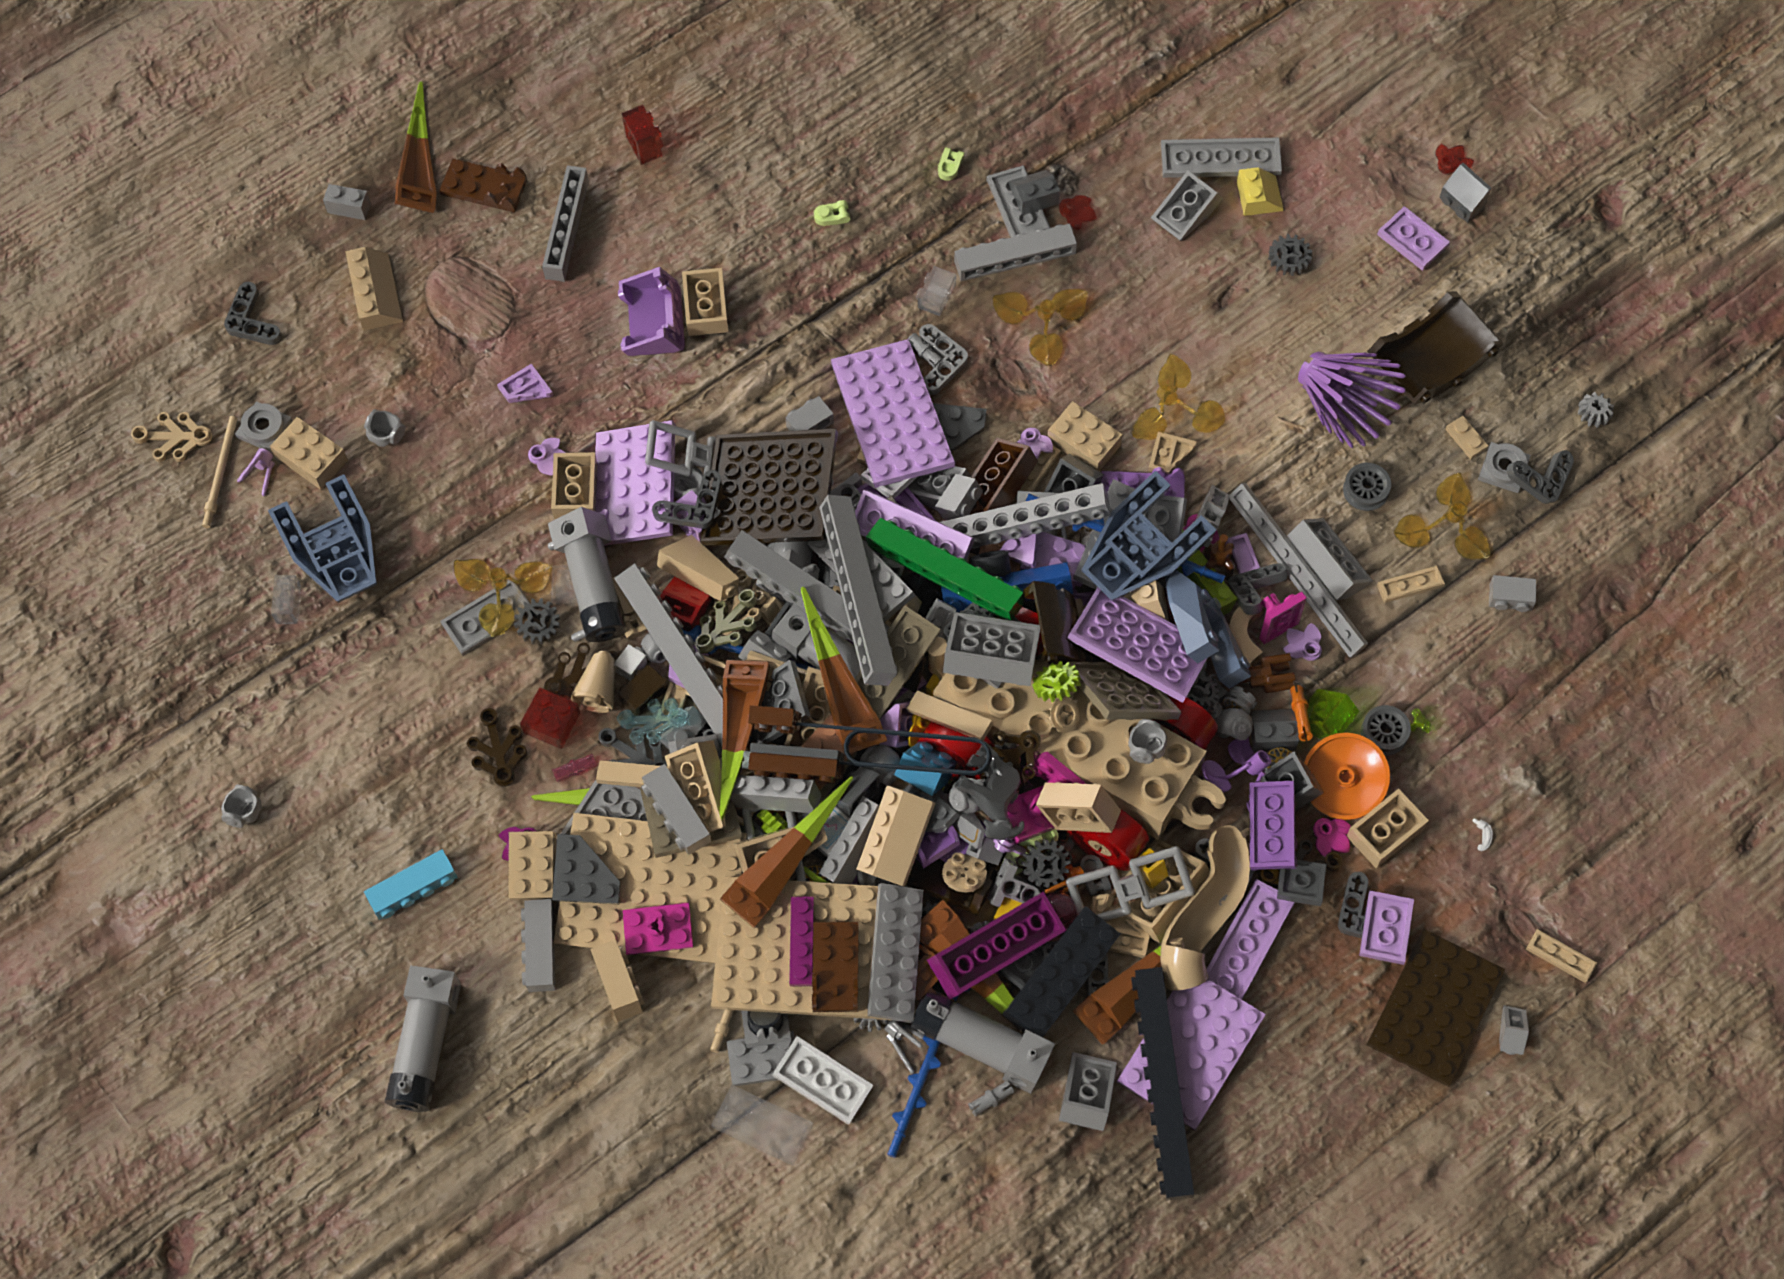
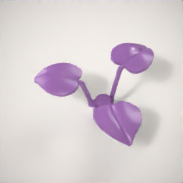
M1248 738L1246 740L1235 739L1228 745V752L1235 762L1241 763L1242 767L1229 775H1225L1224 770L1219 764L1207 760L1202 764L1201 770L1206 781L1215 784L1222 792H1227L1231 789L1227 779L1234 777L1245 769L1251 775H1258L1255 782H1260L1266 774L1264 769L1271 764V758L1263 750H1259L1254 754ZM1249 800L1246 805H1247L1248 811H1249V813H1250V800Z

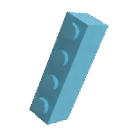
M443 849L363 892L379 920L382 918L387 919L402 907L407 908L413 905L415 900L430 896L439 887H446L452 884L454 879L458 877Z

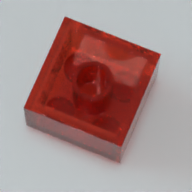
M640 105L621 113L625 136L640 164L643 165L662 157L661 148H663V143L660 139L662 134L659 127L654 126L651 112L646 111L644 106Z
M539 687L520 722V726L524 734L562 749L581 712L578 703Z

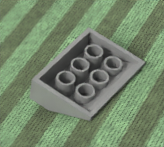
M954 612L945 651L943 673L1031 686L1040 625Z

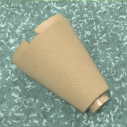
M599 651V653H595L592 656L571 695V701L576 706L580 707L582 704L587 706L586 710L597 713H607L609 708L613 709L614 658L609 652Z

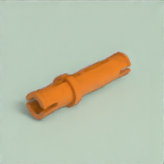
M1297 685L1298 692H1296L1295 686L1290 689L1292 696L1291 707L1295 712L1297 720L1298 738L1301 741H1305L1304 735L1306 734L1309 741L1313 735L1308 718V701L1305 699L1304 688Z

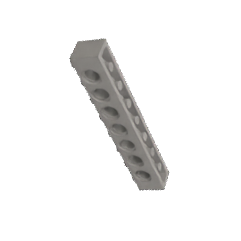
M1101 483L940 523L975 538L971 549H976L980 546L997 544L1001 541L1018 539L1023 536L1060 529L1073 524L1077 525L1090 520H1099L1111 516L1109 495L1104 484Z

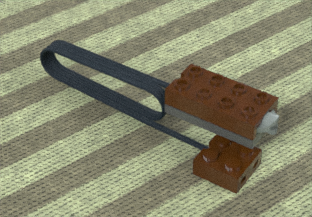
M750 705L748 723L760 732L772 733V729H776V731H780L782 734H793L794 731H800L801 726L853 730L844 742V752L851 762L845 761V754L839 750L751 743L750 751H744L743 753L744 761L742 768L753 771L755 776L760 777L776 775L778 778L793 779L795 776L798 779L814 780V782L815 778H819V781L829 784H836L837 780L843 781L844 765L973 776L984 773L990 767L992 751L985 742L974 737L801 723L802 713L797 712L795 709ZM859 733L976 742L985 747L987 759L980 769L973 771L860 762L853 759L850 755L849 743Z

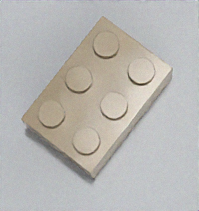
M722 268L683 271L682 279L688 336L728 332Z
M1073 401L1048 429L1047 435L1054 447L1060 449L1066 455L1071 454L1098 471L1105 466L1120 448L1122 442V434Z
M298 417L270 445L276 459L320 490L325 487V483L329 482L348 461L343 448Z
M595 452L554 453L551 503L554 520L580 507L596 512L597 458Z
M1045 783L1036 803V806L1056 830L1112 833L1121 812L1104 787L1097 783Z
M1397 789L1350 827L1347 837L1377 869L1425 830L1429 820L1400 789Z
M509 832V899L512 901L552 900L556 860L555 832Z
M613 940L590 949L617 1022L643 1013L641 1005H644V1001L638 985L633 987L637 983L631 966H626L629 964L623 945L618 946L617 941Z

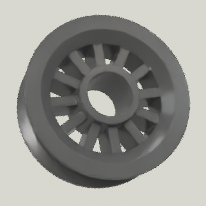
M1360 463L1352 467L1346 475L1343 485L1344 497L1356 509L1362 511L1376 510L1387 501L1391 489V479L1388 473L1379 465ZM1363 485H1368L1371 488L1367 489Z
M1389 705L1377 706L1370 710L1361 726V736L1374 742L1385 756L1401 751L1406 745L1411 732L1407 716L1400 709ZM1381 728L1389 729L1390 733H1384Z

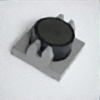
M741 1011L746 1048L791 1041L788 1015L786 1013Z

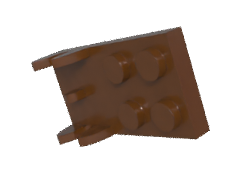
M452 158L439 191L440 195L515 213L527 183V177L525 172L519 167H516L512 173L507 170L503 163H498L496 168H491Z
M813 922V1012H858V922Z

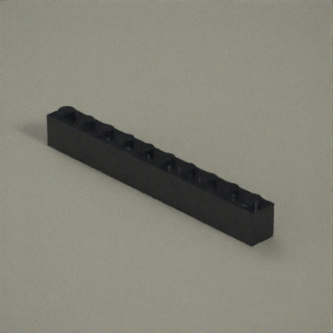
M1162 967L1135 970V977H1131L1132 990H1137L1138 999H1134L1135 1012L1140 1013L1141 1021L1137 1022L1138 1034L1143 1035L1144 1044H1140L1142 1058L1146 1057L1147 1066L1143 1067L1145 1080L1150 1081L1151 1088L1146 1089L1148 1103H1153L1154 1112H1150L1151 1126H1156L1157 1135H1153L1154 1148L1159 1149L1160 1158H1156L1157 1171L1162 1172L1163 1181H1159L1161 1195L1166 1196V1201L1194 1198Z

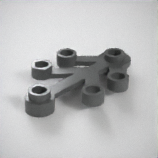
M635 726L631 730L637 751L618 740L613 729L604 728L599 732V740L603 746H612L630 757L618 761L613 759L609 761L656 766L665 764L668 767L667 762L663 761L661 753L662 742L658 740V737H652L649 740V747L653 751L654 761L647 758L643 739L645 732L641 726ZM636 731L642 732L639 736L634 735ZM608 736L612 737L611 741L606 742L604 740ZM659 742V745L657 747H653L652 743Z

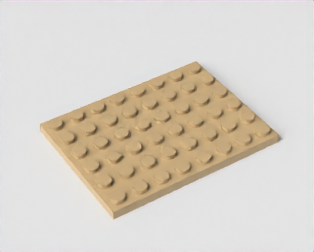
M574 813L570 835H580L621 882L619 905L560 902L554 944L592 949L616 940L618 946L623 945L626 953L623 910L689 903L694 948L638 955L715 964L724 877H740L742 875L734 843L747 840V833H742V838L702 847L690 855L684 851L656 858L647 821Z
M724 877L722 896L738 877ZM787 881L770 910L754 928L721 901L711 1008L890 1020L867 1016L878 886ZM791 897H814V922L859 923L858 1012H813V988L790 987Z

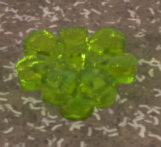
M1415 708L1412 710L1411 714L1414 717V721L1410 723L1411 731L1413 732L1421 728L1424 732L1429 733L1431 731L1430 721L1425 719L1426 717L1421 713L1420 709Z

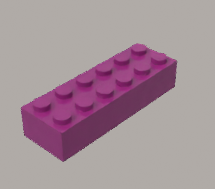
M1041 892L934 955L927 962L949 999H952L1063 933L1066 929L1044 892Z

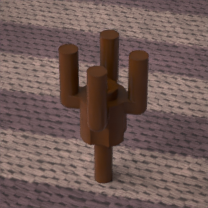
M1222 534L1215 544L1210 543L1208 547L1204 548L1203 555L1208 561L1205 564L1206 568L1224 567L1226 569L1224 578L1228 580L1234 573L1235 564L1231 560L1235 546L1233 543H1227L1228 536Z
M1290 653L1262 657L1261 665L1248 668L1251 677L1240 683L1249 682L1251 688L1263 686L1265 693L1290 690L1294 686L1293 681L1296 680L1295 673L1280 675L1275 673L1290 670Z

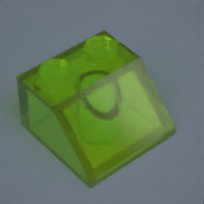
M1317 689L1308 701L1309 707L1307 711L1311 732L1320 740L1333 734L1344 733L1360 712L1350 697L1344 693Z

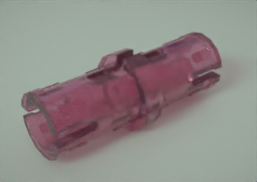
M591 753L575 761L574 759L569 760L570 763L555 769L553 768L552 772L556 782H559L572 775L578 776L580 772L596 767L597 764Z

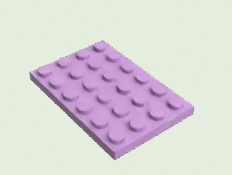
M673 420L662 422L675 426ZM649 424L596 433V512L605 515L612 542L604 546L673 535V524L657 521L652 513V506L657 501H674V472L649 466L645 463ZM657 430L654 458L674 463V434ZM661 508V511H658L659 514H662L665 508ZM671 509L672 513H670V516L673 517V509Z
M1099 588L1094 592L1068 636V640L1182 703L1206 661L1205 659L1196 663L1186 654L1176 625L1123 596L1110 600Z
M1209 979L1193 988L1173 990L1167 1000L1184 1124L1194 1131L1266 1015ZM1139 1045L1117 1082L1148 1101L1146 1089H1151L1150 1081L1145 1080L1143 1067L1147 1066L1146 1057L1142 1058Z

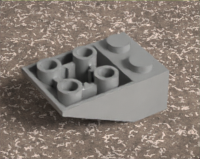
M690 706L680 713L658 740L669 749L668 742L713 735L715 733L704 716L694 706ZM718 740L720 756L718 757L720 759L722 758V744Z

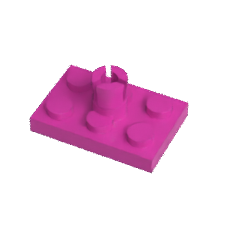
M1302 591L1296 595H1289L1283 603L1279 601L1275 593L1270 594V598L1267 596L1262 600V606L1267 611L1259 639L1264 645L1285 633L1288 628H1293L1299 624L1307 599Z
M1048 751L1035 755V762L1038 768V773L1035 776L1041 777L1047 783L1087 784Z
M1044 785L1018 795L1017 799L1012 804L1009 803L1007 807L1008 816L1013 828L1015 825L1018 826L1020 821H1024L1023 831L1013 839L1015 844L1055 829L1036 806Z
M689 903L623 910L626 955L694 948Z

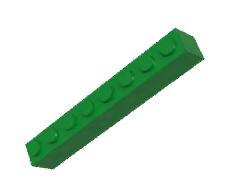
M879 518L866 536L868 546L872 550L1005 620L1013 621L1025 604L1024 593L1019 587L1008 585L1000 577H993L987 574L981 567L970 565L965 559L951 555L949 551L934 546L927 539H920L910 530L899 528L891 520L886 521Z

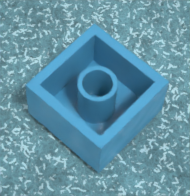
M919 741L903 753L898 765L955 769L957 761L953 760L949 754L933 749L931 744ZM896 769L894 775L933 796L948 784L952 774Z

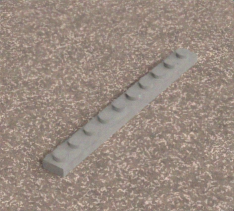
M1241 483L1228 496L1275 560L1286 566L1288 577L1297 589L1303 592L1307 602L1350 658L1355 657L1368 645L1367 641L1246 483Z

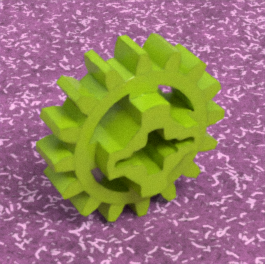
M1060 661L1058 665L1051 663L1048 668L1042 667L1044 671L1036 672L1037 677L1033 678L1034 683L1032 684L1037 697H1042L1043 701L1049 698L1051 702H1054L1056 698L1062 701L1065 696L1071 697V691L1077 692L1076 686L1081 685V677L1075 665L1071 666L1070 662L1063 665L1062 661Z
M761 810L756 815L763 823L760 828L765 834L788 828L787 821L777 812L771 814L767 810Z

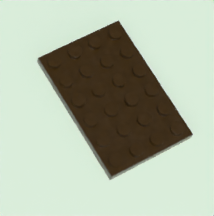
M1423 928L1366 1045L1449 1087L1505 969Z

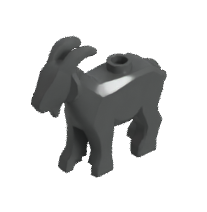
M983 745L976 752V755L973 754L970 757L967 766L981 768L985 764L987 751ZM989 746L992 751V762L990 767L984 772L987 779L984 781L983 786L975 784L962 775L956 782L955 787L961 792L969 793L979 808L993 821L984 820L986 837L997 840L1014 839L1024 829V821H1020L1018 826L1012 827L1007 809L1009 803L1012 804L1019 795L1016 791L1021 783L1020 775L1013 768V763L1003 762L997 752Z

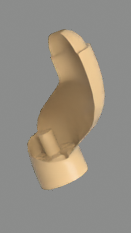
M1222 826L1211 834L1209 847L1207 848L1210 861L1209 876L1174 917L1165 932L1161 943L1160 961L1165 987L1168 990H1185L1207 981L1209 977L1205 965V954L1201 953V950L1234 912L1244 896L1249 882V852L1245 837H1242L1241 832L1235 826ZM1225 895H1227L1225 901L1222 900L1221 903H1219V901H1220Z

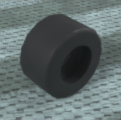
M990 551L971 558L972 566L981 567L987 574L993 577H1002L1011 573L1007 551Z

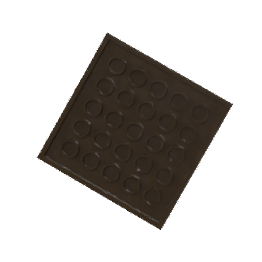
M820 429L717 435L711 470H715L720 474L722 485L713 522L708 528L702 529V545L733 544L741 530L761 543L824 541L825 528L819 507L831 492L838 438L837 430ZM711 478L709 489H712V483L715 481V478ZM707 495L706 503H711L713 497Z

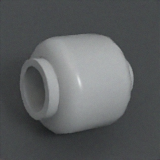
M650 633L646 634L640 646L644 650L647 659L653 663L666 661L667 659Z

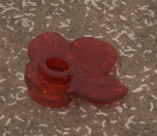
M1440 144L1435 152L1438 159L1437 168L1446 175L1453 174L1462 163L1469 168L1474 163L1473 159L1464 158L1463 145L1448 149L1444 144Z
M1076 195L1072 199L1065 198L1059 204L1060 214L1066 218L1067 223L1074 229L1080 230L1082 222H1091L1097 218L1095 211L1089 206L1092 200L1087 196Z

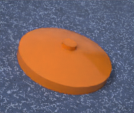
M1354 733L1330 735L1319 741L1310 750L1304 761L1324 792L1312 800L1311 803L1317 810L1328 817L1341 820L1362 818L1383 802L1390 786L1388 761L1381 749L1364 736Z

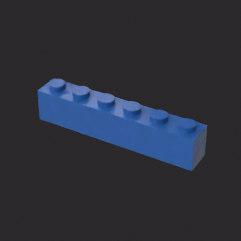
M1067 562L1011 572L1000 577L1008 585H1015L1022 591L1033 581L1054 584L1058 590L1064 588L1071 594L1073 593L1071 574ZM941 586L943 601L955 607L956 612L960 613V611H963L973 603ZM1024 598L1025 602L1034 601V599Z

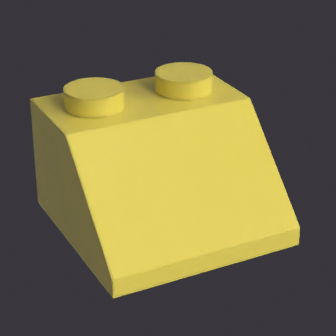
M1259 167L1239 170L1237 187L1244 216L1283 211L1275 175Z

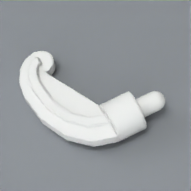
M1473 819V822L1477 824L1476 827L1482 829V844L1478 845L1477 848L1479 851H1485L1490 846L1492 840L1491 826L1482 819Z

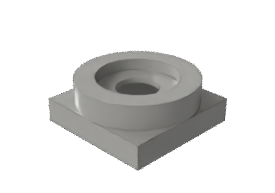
M256 401L254 406L247 409L243 414L241 425L235 435L247 443L272 453L270 445L293 420L290 416L279 412L276 407ZM261 418L269 420V426L264 430L256 428V422Z
M1491 442L1478 480L1518 493L1520 486L1508 477L1506 470L1500 468L1499 461L1507 458L1512 463L1523 461L1528 465L1531 455L1524 453L1520 448L1512 444H1496Z

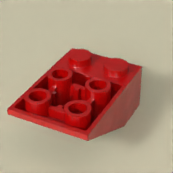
M675 576L660 595L663 601L666 600L673 609L671 611L674 618L677 617L681 621L686 631H690L700 624V618L704 616L713 599L712 596Z

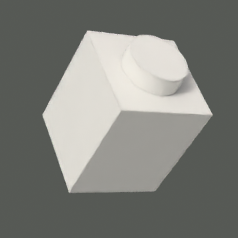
M628 644L614 663L616 673L631 681L638 670L645 668L648 661L644 650L637 646L634 648Z

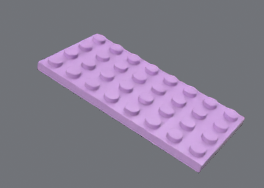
M903 340L831 359L832 368L875 488L955 467L953 456L910 342Z

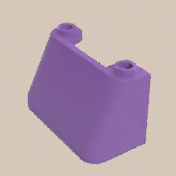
M657 267L619 281L618 296L621 301L628 305L630 336L622 338V351L628 356L675 353L683 350L685 344L682 295L680 285L676 279L661 267Z

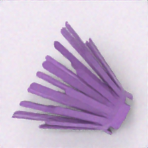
M1319 351L1310 355L1313 358L1310 363L1305 361L1302 364L1298 381L1303 384L1301 387L1307 391L1323 427L1326 426L1330 434H1332V427L1342 444L1344 443V438L1347 444L1353 448V443L1337 422V419H1339L1362 446H1366L1365 441L1356 432L1355 426L1335 404L1337 403L1374 438H1379V434L1364 421L1367 420V416L1351 402L1387 426L1391 425V421L1367 404L1376 407L1377 402L1375 400L1396 410L1400 409V405L1355 383L1378 391H1383L1386 388L1405 393V389L1354 372L1405 378L1406 376L1402 373L1353 364L1398 368L1401 365L1389 363L1391 360L1354 358L1375 357L1377 355L1375 353L1326 354Z

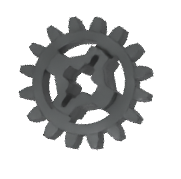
M1287 234L1286 238L1279 236L1278 241L1273 240L1272 246L1269 248L1268 260H1271V267L1277 266L1276 272L1283 270V275L1290 272L1291 276H1294L1295 271L1301 274L1302 269H1308V265L1312 260V250L1309 249L1310 244H1304V238L1298 240L1296 234L1293 238L1289 234Z
M534 598L531 599V604H528L526 601L523 602L524 608H517L520 615H514V619L518 621L514 623L515 628H519L517 630L518 636L523 635L524 641L530 638L531 644H534L536 640L543 644L544 638L551 641L550 634L557 635L554 628H560V623L556 622L560 620L559 614H556L557 608H551L550 601L544 604L542 598H540L538 603L535 602ZM527 614L528 619L523 624L524 617ZM533 616L538 621H541V626L533 621ZM550 619H551V624H550L549 628L547 629V628H546V624H547V622H549Z
M1202 671L1198 674L1187 697L1207 711L1212 709L1219 700L1218 694L1220 690L1215 689L1217 683H1212V677H1206L1205 672Z
M1043 838L1042 844L1036 840L1034 841V848L1031 846L1027 847L1030 852L1029 854L1023 853L1027 860L1021 862V865L1027 867L1023 873L1029 875V881H1035V885L1039 887L1043 882V885L1049 888L1050 882L1056 885L1058 878L1064 880L1063 872L1069 873L1065 865H1069L1071 862L1065 859L1069 853L1062 851L1064 849L1063 845H1057V842L1053 839L1049 843L1046 838ZM1044 849H1051V850H1048L1047 852H1040L1041 850H1044ZM1044 860H1047L1049 863L1047 866L1043 863ZM1045 874H1052V875L1047 876V877H1041V876H1044Z

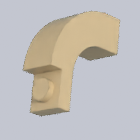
M1239 606L1234 612L1229 625L1250 667L1256 665L1261 660L1263 652L1251 641L1247 629L1266 611L1263 606L1262 611L1254 615L1244 613Z

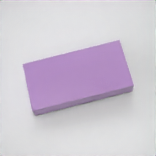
M1247 533L1228 538L1227 543H1233L1235 546L1232 558L1239 574L1260 568Z

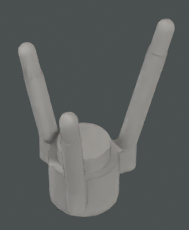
M890 1020L884 1028L889 1033L886 1038L893 1044L910 1073L914 1074V1069L895 1039L901 1040L907 1037L916 1046L922 1048V1044L908 1031L922 1040L924 1035L911 1029V1026L906 1022Z

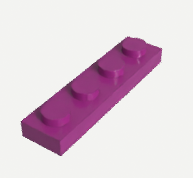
M791 897L790 987H812L814 897Z

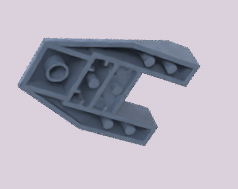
M1154 471L1111 512V516L1107 519L1081 570L1110 600L1117 599L1173 573L1205 545L1216 532V529L1201 515L1171 543L1144 516L1167 493L1171 486L1157 471Z
M344 474L325 483L341 515L339 518L303 534L287 501L268 510L293 562L338 603L377 585L370 523Z
M1178 570L1165 576L1169 605L1186 654L1196 663L1211 657L1219 681L1229 689L1251 677L1248 669L1250 664L1247 658L1243 656L1221 611V604L1217 598H1212L1206 589L1202 590Z

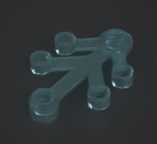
M670 698L664 703V707L670 712L669 715L663 714L661 710L662 705L658 699H652L647 703V707L654 714L653 716H634L631 710H624L617 716L618 723L625 729H631L636 724H646L629 735L630 740L635 745L644 740L643 735L646 733L648 741L651 744H655L660 741L661 734L672 727H683L689 719L688 712L678 708L679 704L674 698Z

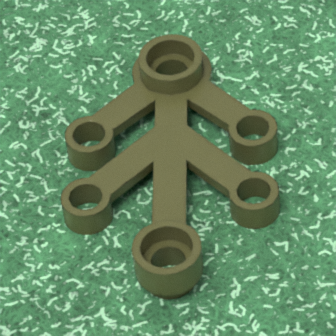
M745 589L740 592L738 596L740 603L726 618L725 613L728 611L726 603L724 601H717L714 604L716 628L711 633L710 628L714 625L711 616L704 615L700 618L701 635L695 641L697 651L702 654L709 653L715 646L728 643L732 646H738L742 643V637L739 632H732L727 636H719L722 633L743 628L746 631H753L756 628L757 624L753 617H747L744 620L734 622L746 608H753L756 605L757 597L753 590Z

